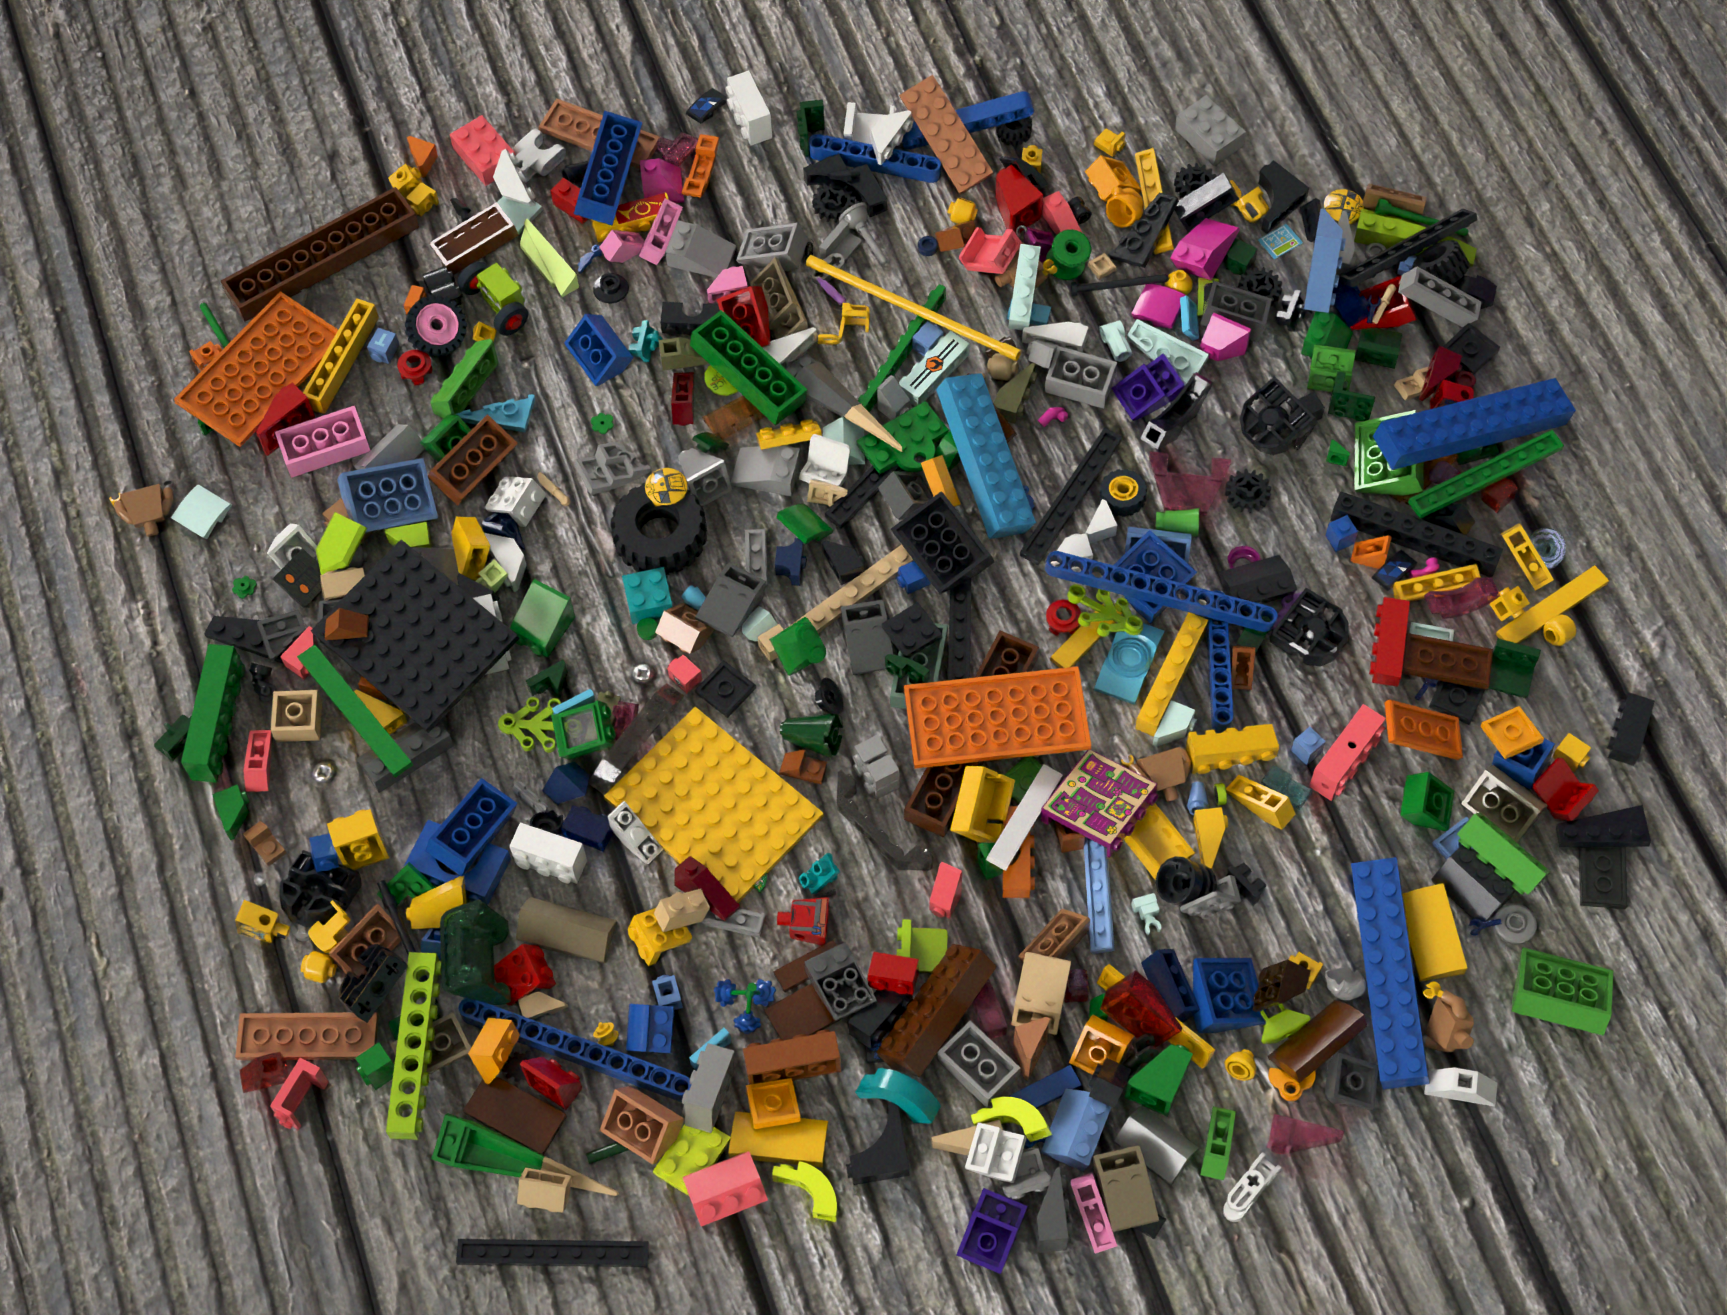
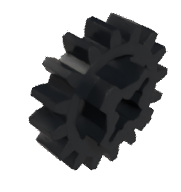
M1196 163L1195 167H1192L1188 164L1187 169L1181 167L1180 172L1176 173L1174 180L1175 192H1180L1179 197L1183 198L1216 178L1217 175L1212 174V169L1206 170V165L1199 167L1198 163Z
M833 182L830 183V186L823 184V189L817 188V194H813L812 200L814 213L819 214L820 219L826 217V222L833 219L835 223H837V219L845 210L855 204L853 191H848L847 185L842 188L841 183L834 186Z
M1254 267V272L1248 269L1246 275H1241L1238 288L1271 298L1270 306H1273L1274 301H1279V296L1282 293V281H1278L1279 275H1272L1273 270L1265 272V267H1263L1261 271H1258L1257 267Z
M1245 469L1243 474L1240 471H1236V476L1231 475L1229 481L1226 482L1225 496H1228L1227 502H1233L1234 509L1241 507L1240 512L1248 509V512L1251 513L1253 508L1256 511H1260V507H1265L1267 501L1270 500L1271 486H1268L1269 480H1263L1262 473L1255 475L1256 470L1248 473V470Z

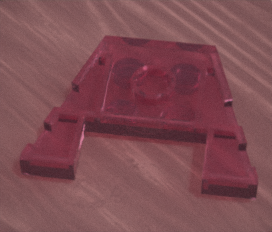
M1149 453V461L1164 512L1165 510L1176 511L1199 508V515L1206 516L1230 468L1231 459L1212 458L1211 476L1167 472L1168 453Z

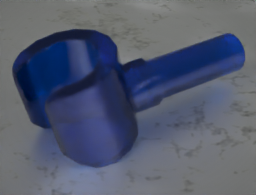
M1369 295L1367 298L1370 305L1367 323L1372 324L1374 311L1381 303L1379 296L1375 304L1371 303L1372 295Z
M1426 678L1422 688L1414 698L1420 700L1428 686L1435 688L1438 680Z
M1472 919L1468 926L1475 925L1478 927V929H1473L1470 932L1471 935L1476 936L1482 929L1502 923L1501 919L1483 922L1479 919Z

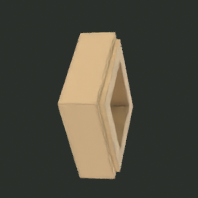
M1105 253L1088 262V267L1099 280L1116 271V266Z

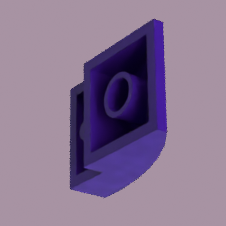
M1163 353L1150 364L1141 365L1111 389L1134 421L1176 399L1186 383L1169 357Z
M983 1188L956 1256L1001 1274L1029 1206Z

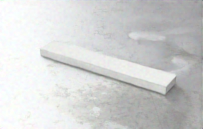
M1043 764L987 856V861L1005 871L1007 870L1039 817L1042 806L1054 792L1063 774Z

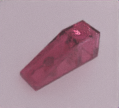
M988 979L973 1000L972 1005L981 1031L989 1039L1006 1035L1007 1024L1000 1003Z
M1274 1114L1266 1148H1270L1272 1152L1277 1154H1285V1152L1293 1153L1339 1143L1344 1135V1131Z

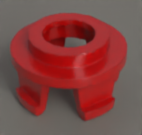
M418 349L403 353L397 363L402 379H411L414 385L424 384V376L433 372L429 355ZM421 359V363L418 367L411 368L408 367L406 364L407 361L409 363L418 362Z
M1065 599L1053 602L1046 611V620L1050 627L1049 631L1055 636H1058L1060 632H1069L1072 635L1079 628L1078 618L1081 610L1078 605ZM1066 608V611L1072 616L1068 620H1061L1057 617L1056 612L1058 609Z

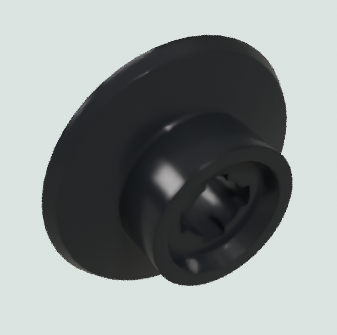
M615 273L602 275L593 286L595 297L599 301L608 304L623 300L629 291L627 280Z
M827 677L823 678L819 683V690L815 692L816 703L824 711L828 710L833 714H840L843 710L842 694L833 680Z

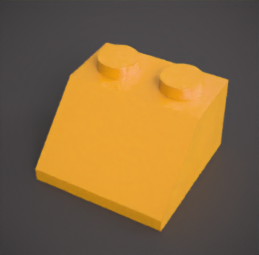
M1100 155L1085 171L1089 177L1088 181L1099 192L1098 196L1105 202L1113 196L1112 189L1114 187H1121L1122 189L1132 188L1138 193L1142 191L1123 161Z
M1092 1015L1083 1028L1069 1063L1092 1075L1098 1063L1103 1065L1106 1058L1121 1064L1134 1035Z
M488 1018L468 1053L486 1084H490L501 1071L519 1039L520 1034L512 1020Z

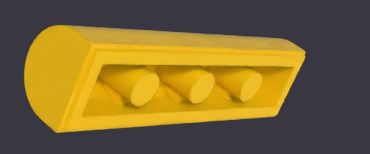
M1477 564L1395 582L1393 593L1395 599L1411 602L1481 586L1483 583Z

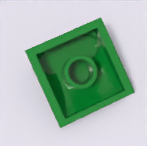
M806 617L769 639L788 676L812 663H820L826 656V648L816 628Z

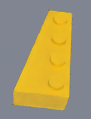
M1264 724L1246 726L1242 731H1238L1235 727L1227 728L1222 733H1215V729L1206 730L1205 735H1197L1196 731L1189 732L1185 749L1191 760V773L1206 774L1218 768L1225 770L1233 765H1249L1257 760H1272L1278 754L1279 744L1273 725Z

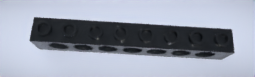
M1342 491L1339 493L1330 521H1334L1348 515L1358 531L1375 537L1389 535L1392 537L1391 542L1459 567L1477 564L1479 573L1490 578L1494 575L1503 548Z

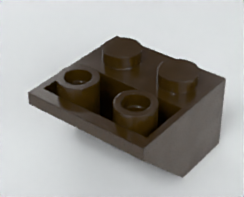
M1288 959L1263 968L1259 974L1258 990L1253 997V1011L1258 1012L1273 1007L1305 992L1311 970Z

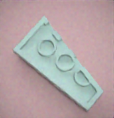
M1138 319L1127 334V339L1153 361L1163 353L1169 357L1186 384L1193 373H1200L1209 358V354Z

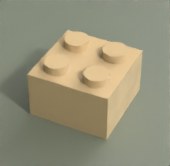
M318 691L273 692L271 733L276 742L320 741L322 699Z

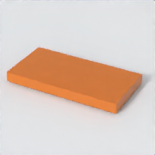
M1390 699L1384 702L1389 743L1455 760L1463 758L1459 717Z

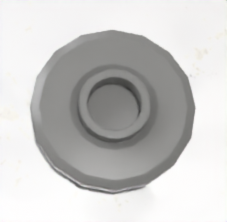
M1510 903L1502 906L1496 912L1494 929L1502 940L1510 944H1523L1534 936L1537 922L1534 914L1527 907Z

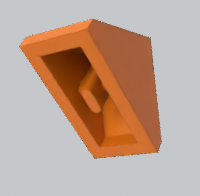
M408 136L407 141L418 170L422 174V178H424L438 157L436 146L433 143Z
M1388 535L1355 542L1351 561L1380 569L1385 564L1392 537Z

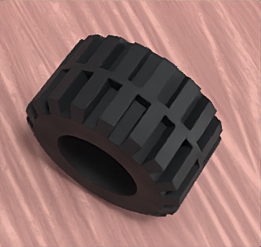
M1446 240L1424 250L1414 260L1412 268L1418 266L1452 285L1466 274L1470 263L1457 241Z

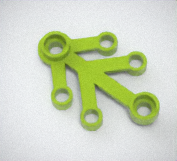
M1078 584L1070 586L1067 597L1071 603H1082L1099 612H1082L1078 618V623L1081 626L1087 627L1091 622L1113 620L1117 623H1100L1097 629L1098 635L1107 637L1110 632L1125 631L1130 635H1139L1142 632L1143 622L1138 616L1132 615L1128 607L1129 602L1125 598H1118L1115 605H1113L1110 592L1098 589L1096 599L1103 602V606L1085 596L1086 590L1083 586Z
M530 697L527 699L526 705L515 714L506 713L502 715L498 720V727L505 734H513L520 742L524 751H531L534 748L533 739L525 736L520 730L529 729L542 744L544 751L551 753L556 749L555 740L548 738L542 730L554 731L553 722L544 720L553 714L551 705L555 703L559 705L561 702L557 698H552L549 700L548 706L533 718L522 720L530 712H535L540 708L538 698ZM532 702H536V703H537L536 706H534V707H531V706H529V705H530ZM571 719L568 722H564L566 732L569 733L570 738H578L583 734V726L579 720ZM507 721H512L510 725L505 724ZM572 725H577L575 729L570 728ZM525 742H531L529 746H524ZM547 743H552V744H553V745H552L551 747H549V748L546 747V744H547Z

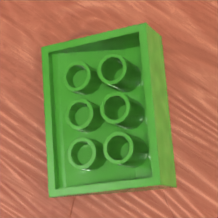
M1416 410L1355 423V492L1404 496L1424 491V462L1392 470L1373 438L1375 431L1382 421L1417 413Z
M1481 812L1475 813L1457 833L1460 837L1458 841L1467 849L1471 847L1478 852L1476 856L1485 864L1490 862L1495 866L1494 872L1504 880L1508 877L1514 883L1512 887L1522 895L1524 892L1529 895L1551 872Z
M1522 947L1511 1012L1604 1036L1612 1014L1614 971Z

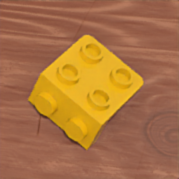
M656 908L634 915L627 929L630 939L638 947L640 957L645 960L648 966L656 964L661 952L689 943L692 939L687 926L662 932L654 915Z

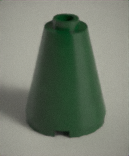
M839 714L786 718L780 725V735L786 741L826 757L836 756L842 741V735H838L839 728H843L842 718Z

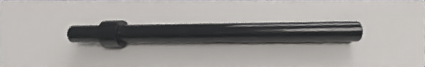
M382 880L377 883L383 897L382 903L385 909H388L409 956V952H416L396 906L398 904L394 895H391L386 881ZM427 975L422 976L419 982L427 981Z

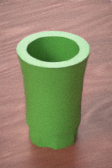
M1199 508L1157 512L1156 530L1191 534V536L1199 537Z

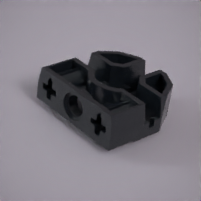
M1275 376L1245 401L1239 418L1244 437L1257 450L1270 455L1286 452L1293 439L1298 438L1299 440L1318 423L1307 408ZM1258 398L1266 406L1259 413L1251 407L1252 402ZM1285 401L1294 410L1290 416L1280 406ZM1267 425H1274L1275 430H1267ZM1288 428L1292 433L1283 440L1279 434L1282 433V429ZM1261 430L1263 434L1256 440H1253L1252 437Z
M1305 588L1271 633L1270 643L1290 655L1296 654V652L1299 653V656L1303 658L1302 662L1306 665L1321 667L1333 662L1341 649L1347 644L1349 622L1340 607L1310 589ZM1325 608L1333 609L1332 612H1334L1329 622L1321 617ZM1298 615H1300L1304 619L1300 622L1298 628L1296 629L1292 627V625L1296 621ZM1307 626L1308 631L1304 633L1303 628ZM1328 640H1330L1331 642H1333L1334 644H1336V645H1338V646H1337V647L1334 646L1333 644L1329 643ZM1302 641H1308V645H1310L1308 650L1299 646Z
M302 850L289 869L288 878L286 880L282 879L280 882L281 908L290 921L310 928L317 921L325 925L338 912L330 902L332 900L335 901L346 911L361 888L362 882L359 872L341 864H338L339 867L328 871L316 872L311 853ZM302 906L306 907L304 917L298 918L297 913Z
M379 944L369 946L357 959L366 967L364 970L367 971V974H361L358 977L348 971L339 990V998L358 1018L366 1023L369 1022L408 967L399 955Z

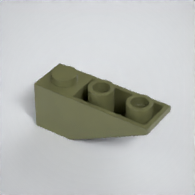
M678 337L659 340L663 371L707 365L709 363L690 346L691 339Z
M1035 363L1030 364L1001 387L997 393L994 404L1010 423L1015 424L1017 418L1023 415L1025 409L1023 403L1025 400H1029L1031 383L1035 384L1038 372H1035Z

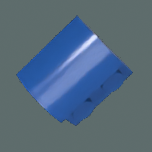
M629 1004L626 1050L671 1053L674 1006Z

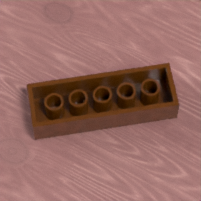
M952 944L939 964L933 969L930 977L921 986L913 1001L908 1004L901 1018L896 1021L889 1035L882 1041L876 1053L891 1069L920 1077L992 975L996 965L980 949Z

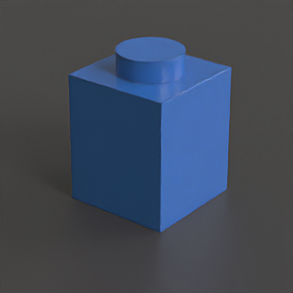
M1348 515L1330 522L1325 536L1337 552L1353 545L1358 531Z
M915 561L898 567L896 579L900 588H904L907 594L931 585V582Z
M330 833L310 837V852L316 872L328 871L339 867L338 855L333 846Z

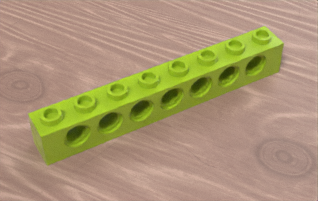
M409 952L386 1133L390 1139L418 1140L419 1132H423L424 1119L421 1118L422 1109L426 1108L427 1099L426 1095H424V1088L429 1085L427 1064H431L432 1050H429L430 1041L433 1042L435 1037V1029L432 1027L433 1019L437 1018L438 1009L437 1005H435V999L440 995V983L437 982L438 975H442L443 962L439 960L437 953ZM422 976H429L427 981L419 982ZM419 998H427L424 1003L416 1004ZM416 1020H424L420 1026H413ZM414 1042H421V1045L418 1048H410ZM418 1064L416 1070L408 1071L410 1065ZM408 1087H416L413 1093L405 1094V1090ZM405 1110H413L410 1116L402 1117V1113Z

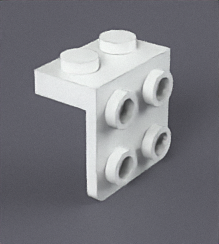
M813 434L810 439L808 460L800 472L799 480L807 483L810 480H816L841 487L847 478L851 447L847 444Z
M506 476L499 482V486L489 498L485 508L489 512L508 513L519 526L526 527L547 494L532 478Z

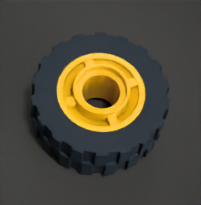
M1117 469L1114 472L1112 471L1101 482L1100 501L1102 499L1106 500L1111 512L1115 516L1126 517L1127 515H1134L1145 505L1147 494L1146 482L1140 474L1133 470Z

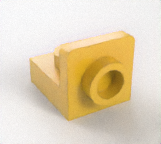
M1106 128L1094 140V146L1113 157L1125 147L1126 133L1122 131L1117 135Z

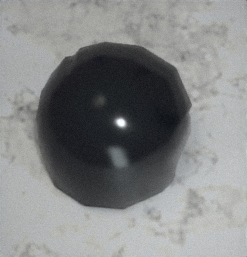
M554 810L536 813L530 819V826L556 835H560L563 831V815L558 816Z

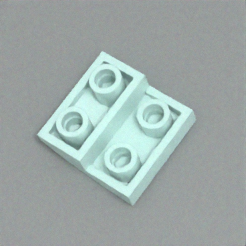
M197 485L180 503L171 518L199 536L208 539L216 523H222L232 504L204 487Z

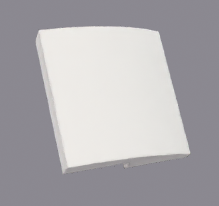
M978 1123L965 1169L991 1178L1014 1183L1026 1137L1003 1131L999 1127Z

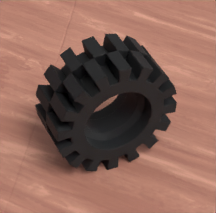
M1027 117L998 125L996 130L998 138H1001V142L1006 140V145H1009L1010 142L1012 146H1016V143L1022 145L1023 141L1026 143L1028 138L1030 139L1032 119ZM1011 124L1020 125L1022 128L1018 130H1011L1007 128V126Z

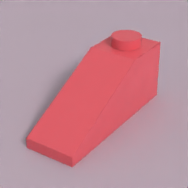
M1059 191L1043 198L1042 216L1056 235L1068 229L1077 230L1082 233L1069 204Z
M271 730L249 731L244 764L246 792L268 791L272 746Z
M944 862L940 863L929 901V910L934 915L950 919L961 898L962 870Z

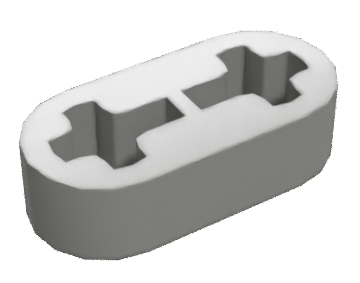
M833 253L823 259L832 266L841 270L845 269L844 257L839 253ZM833 261L839 262L840 265H838V266H837L836 264L833 265L832 262H833ZM811 269L812 281L820 285L817 281V278L820 276L816 274L819 271ZM823 273V277H820L824 281L826 280L827 282L834 278L825 273Z

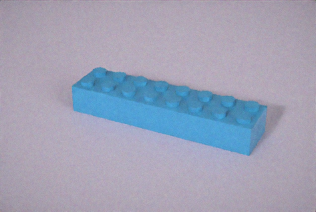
M982 373L945 378L936 391L989 539L1025 534L1036 521Z

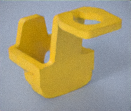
M1230 180L1240 199L1231 204V206H1237L1245 220L1253 224L1261 219L1268 212L1269 207L1262 197L1263 192L1259 186L1241 197V190L1233 180ZM1250 203L1258 213V215L1254 218L1250 216V214L1245 208L1246 204Z
M843 303L839 336L819 334L818 344H840L843 339L845 325L865 326V332L868 333L870 325L869 307Z
M333 900L330 903L338 912L325 925L317 921L308 931L311 940L324 953H329L348 934L344 927L351 920L345 911Z

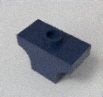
M795 538L794 542L789 546H777L775 558L776 575L788 577L791 580V585L800 586L802 569H806V556H803L804 543L799 538Z

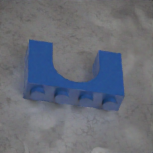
M427 820L405 865L410 862L435 887H438L460 875H452L443 871L439 867V860L425 851L429 838L441 825ZM488 843L477 865L463 875L466 897L475 904H489L511 860L508 850Z

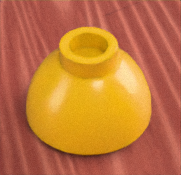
M1177 270L1168 275L1169 281L1165 282V287L1185 295L1192 291L1193 281L1188 273L1183 270Z
M1247 1049L1232 1053L1224 1062L1227 1072L1238 1080L1248 1081L1255 1076L1256 1063L1254 1055Z

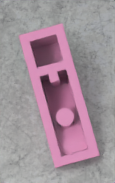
M666 198L664 199L639 257L655 265L659 263L665 254L682 211V206Z
M1093 1172L1071 1179V1187L1094 1253L1117 1247V1242Z

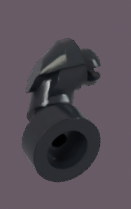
M251 662L249 671L252 674V682L255 683L252 684L255 692L262 701L272 700L273 692L277 691V688L272 683H267L265 679L271 676L273 668Z

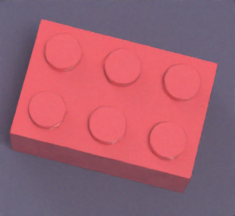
M483 115L449 134L455 152L485 186L495 181L493 176L502 150L506 149L510 153L515 154Z

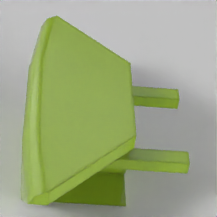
M1282 1003L1278 1004L1282 1012L1270 1018L1266 1016L1263 1010L1260 1011L1266 1022L1263 1025L1262 1044H1276L1292 1036L1311 1020L1310 1016L1285 1009Z

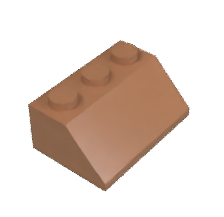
M627 1086L614 1090L599 1131L651 1164H656L677 1140L684 1118L633 1086Z

